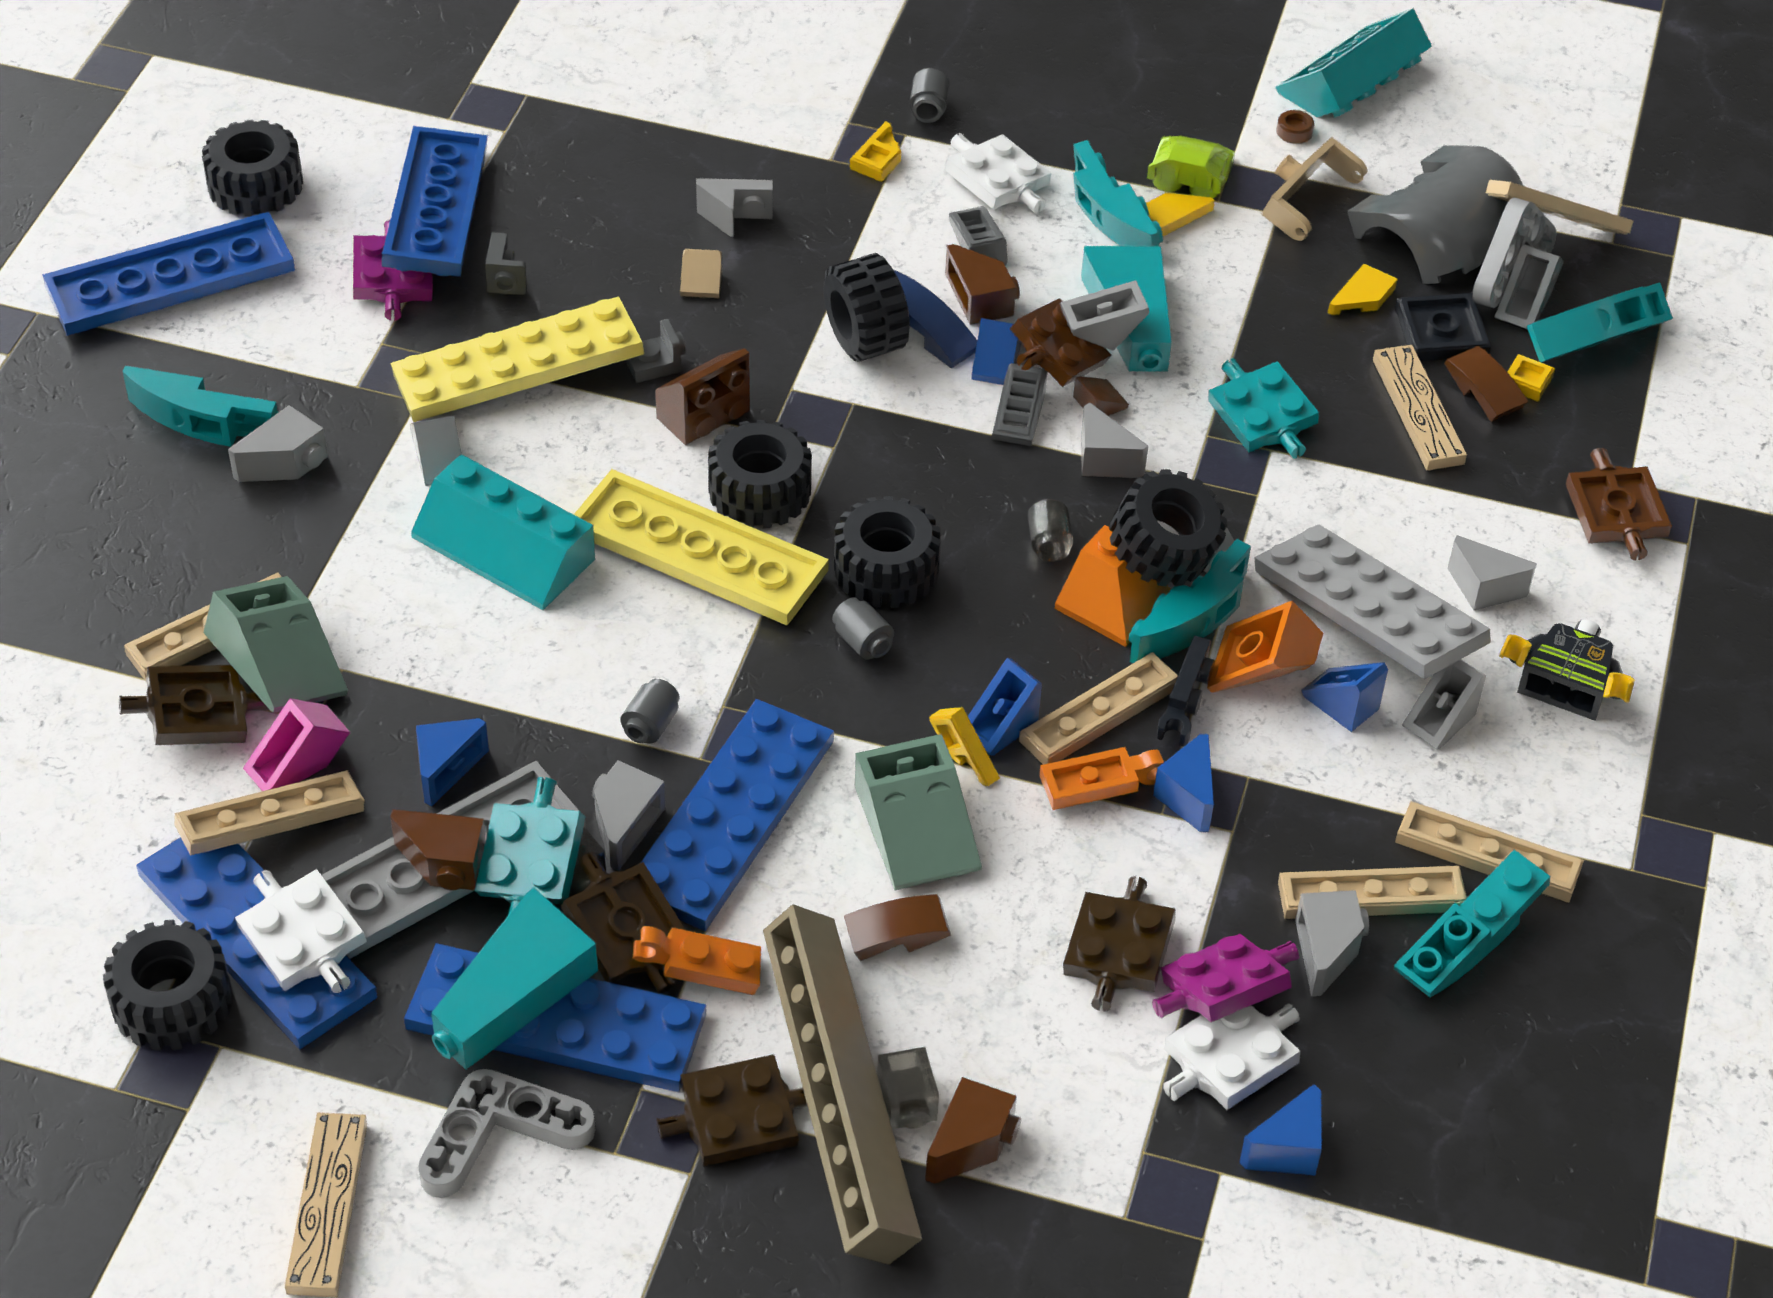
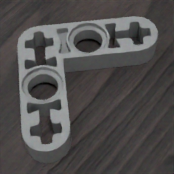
M1515 197L1507 203L1473 288V301L1475 303L1492 308L1499 305L1522 244L1551 253L1556 241V228L1534 203Z
M488 1069L476 1070L468 1074L463 1080L420 1158L418 1169L421 1186L426 1193L439 1198L448 1197L458 1192L495 1125L564 1149L575 1150L583 1148L594 1138L595 1121L593 1110L587 1103L497 1071ZM486 1088L492 1089L493 1095L486 1094L483 1096L479 1104V1112L475 1111L477 1105L475 1093L482 1094ZM525 1101H534L542 1107L537 1115L528 1118L516 1114L515 1108ZM552 1110H555L556 1117L551 1115ZM574 1119L581 1120V1125H574L571 1130L565 1129L564 1123L571 1124ZM462 1124L471 1125L477 1130L476 1134L466 1141L454 1140L449 1135L454 1127ZM446 1152L451 1155L449 1159L450 1173L443 1172L439 1178H434L433 1171L440 1172L447 1161Z

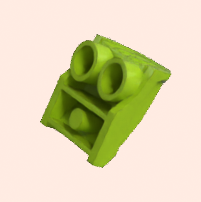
M1184 136L1163 137L1153 163L1148 166L1147 179H1152L1154 186L1161 191L1173 192L1179 190L1182 185H1188L1189 191L1193 196L1211 197L1213 199L1220 194L1223 185L1227 182L1235 158V151L1217 143Z

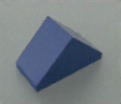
M981 318L971 380L1004 385L1008 366L1011 363H1017V357L1022 344L1010 330L1013 323Z
M1006 658L968 715L989 755H995L1019 738L1020 731L1039 719L1042 683L1011 658Z
M1385 662L1328 668L1304 687L1301 692L1304 698L1352 732L1380 709L1388 668Z
M480 718L416 726L424 802L432 807L489 751L486 722Z
M1199 734L1157 768L1153 794L1154 797L1199 832H1209L1214 806L1209 734Z
M1313 1084L1245 1136L1239 1163L1247 1170L1315 1175L1322 1150L1321 1090Z

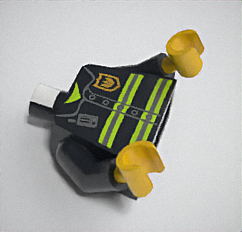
M1580 620L1575 628L1562 623L1554 624L1547 634H1538L1528 640L1509 634L1499 653V657L1509 658L1511 662L1519 667L1524 665L1517 693L1594 721L1597 719L1603 697L1608 699L1610 697L1614 700L1623 699L1626 703L1630 702L1635 679L1623 674L1619 661L1612 658L1614 645L1611 641L1599 637L1601 629L1592 620Z

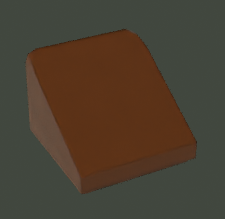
M1084 376L1075 378L1073 397L1083 409L1090 402L1107 416H1110L1128 408L1129 403L1107 379Z

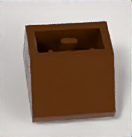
M742 348L719 355L655 389L656 418L684 445H687L750 411L749 352Z

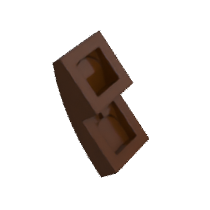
M1479 346L1451 357L1444 362L1463 395L1473 393L1490 422L1522 409L1528 402L1521 389L1506 370Z
M938 894L890 900L844 915L853 951L860 961L902 944L910 953L951 936Z

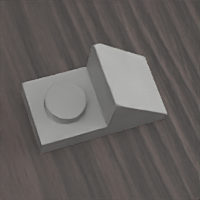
M696 179L697 213L727 235L734 237L735 218H773V180Z

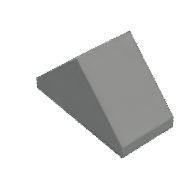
M1136 280L1060 302L1061 309L1074 336L1112 351L1149 314V307Z
M1089 402L1084 406L1081 429L1082 476L1142 477L1146 469L1148 445Z
M454 415L409 423L425 486L432 485L434 478L461 454Z
M1457 535L1453 543L1447 569L1474 611L1527 597L1537 563Z
M1462 659L1435 673L1402 726L1436 749H1440L1476 715L1486 675Z

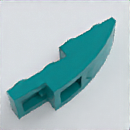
M1088 140L1073 144L1076 170L1073 173L1075 200L1084 214L1102 233L1120 246H1159V243L1163 242L1162 230L1156 220L1151 221L1143 196L1137 197L1130 183L1118 186L1115 177L1107 175L1103 156L1100 152H1094Z
M1661 283L1628 290L1531 323L1527 325V329L1539 362H1544L1598 345L1607 340L1672 320L1673 317Z
M125 366L122 371L128 399L140 411L172 430L206 442L232 447L236 436L246 437L278 414L275 401L206 391L204 380L200 377Z
M1236 539L1226 552L1221 550L1217 553L1212 561L1210 570L1204 577L1199 575L1193 581L1191 587L1186 585L1174 586L1167 595L1162 593L1156 599L1145 620L1139 619L1130 631L1128 641L1132 644L1129 662L1135 663L1151 652L1160 659L1190 646L1194 636L1204 638L1224 623L1240 606L1251 546Z
M1514 849L1460 906L1454 903L1394 965V970L1429 997L1441 992L1478 964L1519 925L1520 915L1550 885L1551 876Z

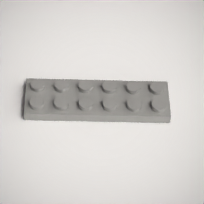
M1320 524L1310 527L1291 539L1277 544L1254 557L1255 571L1423 679L1430 677L1491 643L1490 628Z
M534 761L437 814L483 818L487 837L494 803L511 805L533 803L537 778L543 777L545 779V777H551L537 761ZM556 784L551 806L556 809L579 811ZM586 820L584 822L583 831L586 830ZM393 837L321 875L364 932L367 942L346 954L349 959L474 891L465 889L447 890L442 887L430 886L394 845Z

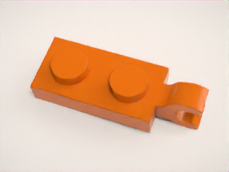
M1126 747L1040 765V778L1052 810L1138 792L1139 782L1144 785H1154L1157 768L1164 763V760L1159 750H1149L1129 757Z
M643 926L640 941L635 940L633 959L644 963L664 964L665 977L754 995L760 986L761 946L677 928H671L666 937L662 930L650 926Z

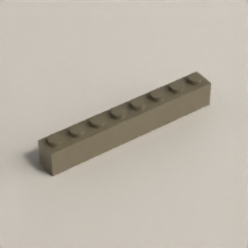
M792 904L763 930L844 1250L846 1254L891 1264L922 1240L835 920L832 917Z

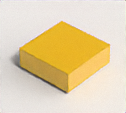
M1518 354L1507 373L1512 377L1525 397L1538 402L1552 380L1555 368Z

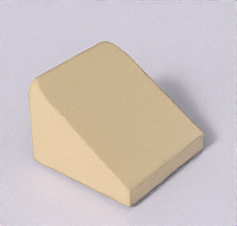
M685 249L682 258L680 296L719 298L722 278L721 251Z

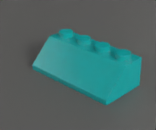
M1414 8L1366 25L1275 88L1278 94L1318 118L1332 113L1335 118L1353 109L1354 106L1351 102L1355 99L1358 102L1376 93L1375 86L1377 84L1382 86L1400 76L1398 73L1399 69L1406 70L1421 62L1422 58L1420 55L1433 46Z
M462 454L434 478L411 530V537L541 610H544L595 560L594 528L592 524Z

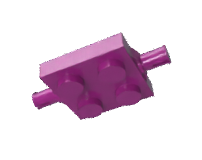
M389 219L384 223L385 236L353 235V299L375 300L385 303V318L391 321L392 310H394V321L401 317V303L432 301V273L412 270L399 271L395 268L382 267V252L390 223Z
M1241 934L1222 938L1217 944L1195 953L1182 955L1177 961L1161 967L1163 983L1173 992L1158 999H1153V1009L1159 1018L1184 1008L1199 1012L1208 1021L1214 1022L1292 988L1290 971L1282 965L1298 960V949L1292 941L1268 951L1258 948Z

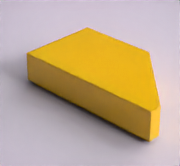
M885 122L850 158L851 170L882 182L901 162V150L898 142L894 139L891 123Z
M1164 193L1146 204L1151 221L1156 220L1159 223L1162 234L1165 236L1214 211L1215 200L1211 197Z
M1363 264L1329 303L1328 313L1340 315L1341 310L1360 308L1361 312L1378 310L1396 289L1398 279Z
M963 707L940 709L929 717L937 735L942 734L950 756L959 765L967 762L973 768L978 781L982 785L990 786L1000 779Z

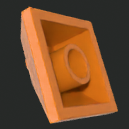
M1104 525L1082 548L1055 602V609L1126 647L1130 643L1128 637L1134 624L1139 619L1145 620L1151 613L1156 599L1162 593L1167 595L1171 589L1168 585L1167 587L1158 586L1157 581L1153 579L1149 583L1140 579L1142 575L1137 571L1132 574L1126 568L1128 563L1125 560L1119 561L1115 552L1118 547L1112 546L1110 536L1113 532L1109 530L1110 527Z
M1293 600L1227 625L1207 689L1214 693L1281 677L1298 670H1305L1315 664L1324 633Z

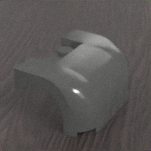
M1444 145L1420 161L1423 173L1413 179V183L1405 189L1397 190L1390 195H1370L1348 210L1347 213L1355 239H1362L1372 227L1379 226L1392 230L1411 249L1418 264L1422 281L1426 284L1440 283V275L1451 273L1458 269H1462V273L1467 274L1484 262L1508 201L1488 196L1486 190L1489 180L1512 182L1524 186L1514 167L1504 157L1486 147Z

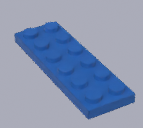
M413 126L382 252V267L395 268L399 271L428 272L439 276H461L487 151L488 135Z
M269 212L42 274L46 290L68 336L295 271L294 259Z
M759 699L753 702L642 860L680 921L706 932L833 744L834 730Z
M180 837L136 864L139 877L182 923L184 921L194 923L196 931L205 928L211 933L212 940L217 939L224 954L228 973L299 1050L377 998L376 987L346 955L339 962L338 966L350 979V984L344 990L339 983L342 992L334 993L322 975L305 979L290 989L283 990L239 929L235 917L265 899L259 888L254 884V878L257 874H260L265 881L262 874L264 870L239 843L190 856Z
M435 944L405 1014L404 1023L406 1030L434 1035L432 1011L478 955L477 952ZM588 978L493 1050L680 1092V1074H685L689 1067L706 1018V1004Z

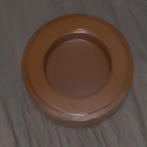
M1301 110L1285 111L1278 117L1277 135L1289 143L1300 144L1307 142L1313 135L1314 119L1308 113Z

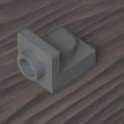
M492 232L486 259L487 293L525 295L527 289L526 263L524 261H515V251L508 249L507 233Z
M669 319L660 321V337L642 341L643 355L625 360L636 383L681 372V355L686 354L685 342L681 332L674 331Z

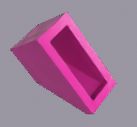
M290 698L243 769L262 791L298 783L326 768L350 734V731L327 705Z

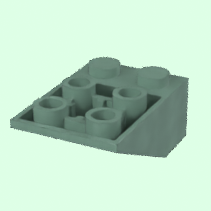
M288 576L213 592L203 633L272 713L282 711L290 698L316 703L347 695L348 688L312 603Z
M942 734L855 753L854 787L894 890L982 870L957 771Z

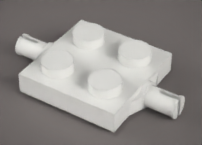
M961 133L956 134L952 138L951 146L960 153L946 159L945 171L992 209L1014 202H1023L1034 213L1041 212L1044 209L1046 201L1034 192L1050 184L1051 172L1002 134L978 145L970 142Z
M318 870L312 871L283 888L280 887L270 871H262L265 881L260 874H257L254 878V884L259 888L265 899L238 915L235 919L239 929L283 990L286 991L305 979L319 975L323 976L334 993L342 992L339 983L345 990L350 984V979L344 974L338 964L346 954L367 941L363 930Z
M1287 1004L1268 1017L1259 1013L1251 1005L1214 1022H1210L1200 1015L1165 1038L1164 1050L1180 1064L1183 1071L1163 1084L1167 1096L1171 1095V1100L1176 1101L1180 1096L1195 1087L1212 1095L1228 1110L1297 1065L1300 1061V1050L1281 1033V1031L1300 1020L1295 1007L1292 1009V1005Z

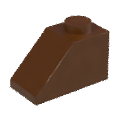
M956 244L947 245L945 275L969 325L980 323L981 318L997 320L1014 316L1015 300L1020 297V289L1016 277L1010 276L1004 262Z
M392 809L390 818L394 845L430 886L442 887L447 890L465 889L475 891L486 841L483 818Z
M962 1077L927 1153L925 1180L935 1184L997 1161L1004 1144L1013 1145L1020 1128L1021 1117L1015 1116L1017 1096Z

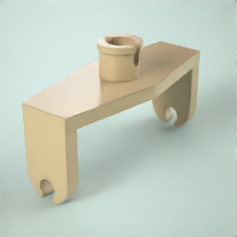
M1333 137L1327 140L1303 164H1300L1292 155L1288 154L1274 172L1275 175L1280 176L1286 182L1270 198L1261 215L1294 240H1304L1312 228L1309 220L1286 201L1295 194L1323 162L1351 183H1360L1364 179L1363 176L1367 173L1365 163Z

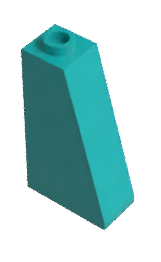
M1084 246L1081 280L1088 294L1136 280L1149 307V314L1117 347L1128 371L1168 372L1172 341L1161 246Z
M532 888L523 896L432 1011L431 1016L434 1029L432 1041L436 1049L446 1059L453 1057L463 1068L468 1069L598 971L596 943L540 892Z

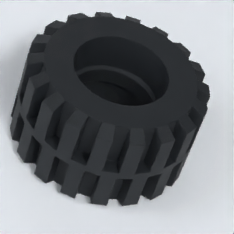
M251 119L245 120L242 123H230L227 128L221 127L215 131L216 135L209 136L206 140V145L202 148V161L210 199L212 202H216L217 207L220 209H229L230 214L238 215L241 213L245 217H251L265 212H278L284 209L285 204L291 205L296 200V195H300L303 175L299 148L296 138L293 137V133L289 129L283 130L282 125L278 123L269 124L267 120H260L258 122Z
M873 253L830 266L826 270L824 277V301L829 322L839 344L852 360L861 362L906 346L910 332V318L906 297L895 271L883 256Z
M757 420V423L744 421L739 423V427L730 426L726 428L724 435H717L714 439V445L710 446L708 451V492L712 506H717L719 514L729 516V518L745 523V525L753 528L755 525H762L763 529L772 528V524L775 523L781 526L788 523L789 517L797 518L801 514L802 508H806L809 504V496H811L812 453L811 449L807 448L806 439L803 436L797 437V431L792 427L785 429L783 428V423L776 421L773 424L766 423V420Z
M1161 469L1159 474L1155 471H1150L1143 478L1139 477L1128 490L1110 522L1109 530L1113 532L1110 536L1112 546L1118 547L1115 554L1119 561L1125 560L1128 563L1126 568L1132 574L1135 571L1142 575L1140 579L1148 583L1153 579L1157 581L1158 586L1167 587L1168 583L1172 582L1176 587L1184 585L1186 580L1189 582L1194 581L1200 573H1203L1227 534L1224 532L1228 526L1227 518L1222 516L1225 509L1221 502L1214 500L1217 495L1211 488L1206 490L1202 486L1204 482L1198 478H1195V480L1187 478L1188 473L1178 471L1177 474H1172L1170 469ZM1157 521L1168 524L1179 535L1167 531Z
M884 496L883 500H877L873 497L866 499L865 504L857 502L852 505L851 512L845 511L840 516V523H837L835 528L834 571L838 584H843V591L848 596L855 594V598L860 601L872 602V607L881 608L882 604L890 605V608H897L903 602L910 605L916 602V596L925 597L929 593V587H934L937 581V574H939L941 532L939 526H936V519L933 515L925 514V508L919 504L911 505V500L901 498L900 501L893 500V496Z
M164 920V924L155 926L154 922L144 924L145 930L140 932L132 930L125 935L127 940L125 943L117 942L111 949L113 957H107L104 964L106 973L103 974V983L114 1022L118 1024L119 1031L124 1037L131 1036L132 1042L140 1047L148 1042L151 1050L161 1051L163 1046L170 1045L173 1051L182 1049L181 1044L190 1041L192 1045H195L202 1041L201 1035L206 1032L211 1035L218 1029L216 1020H225L229 1013L227 1005L232 1002L231 984L221 945L217 939L212 940L211 933L205 928L196 931L195 924L184 921L181 926L176 925L175 920ZM168 979L186 980L182 985L168 991H150L154 985Z

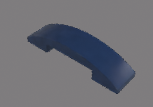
M894 270L906 297L910 327L924 336V349L951 369L973 355L976 351L977 340L963 321L925 286L911 277Z

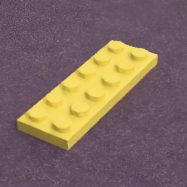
M618 296L600 300L594 304L574 310L562 311L557 315L533 322H525L519 326L495 333H487L481 337L461 343L449 344L443 348L423 354L411 355L405 359L392 362L391 366L413 422H417L644 354L642 340Z
M614 469L609 471L574 513L575 516L593 525L594 544L784 625L790 623L829 571V559Z

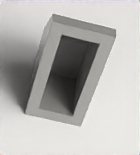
M1522 244L1495 318L1526 329L1527 325L1537 322L1551 297L1564 263L1561 257Z
M290 405L228 449L233 478L238 482L299 479L311 469L319 466L328 457L324 428Z
M617 760L607 774L603 773L599 776L594 784L592 797L595 799L596 821L610 868L619 871L664 812L665 786L663 780Z
M1356 890L1301 893L1295 922L1311 996H1321L1357 957L1362 936H1368L1369 934L1368 912L1366 908H1360Z

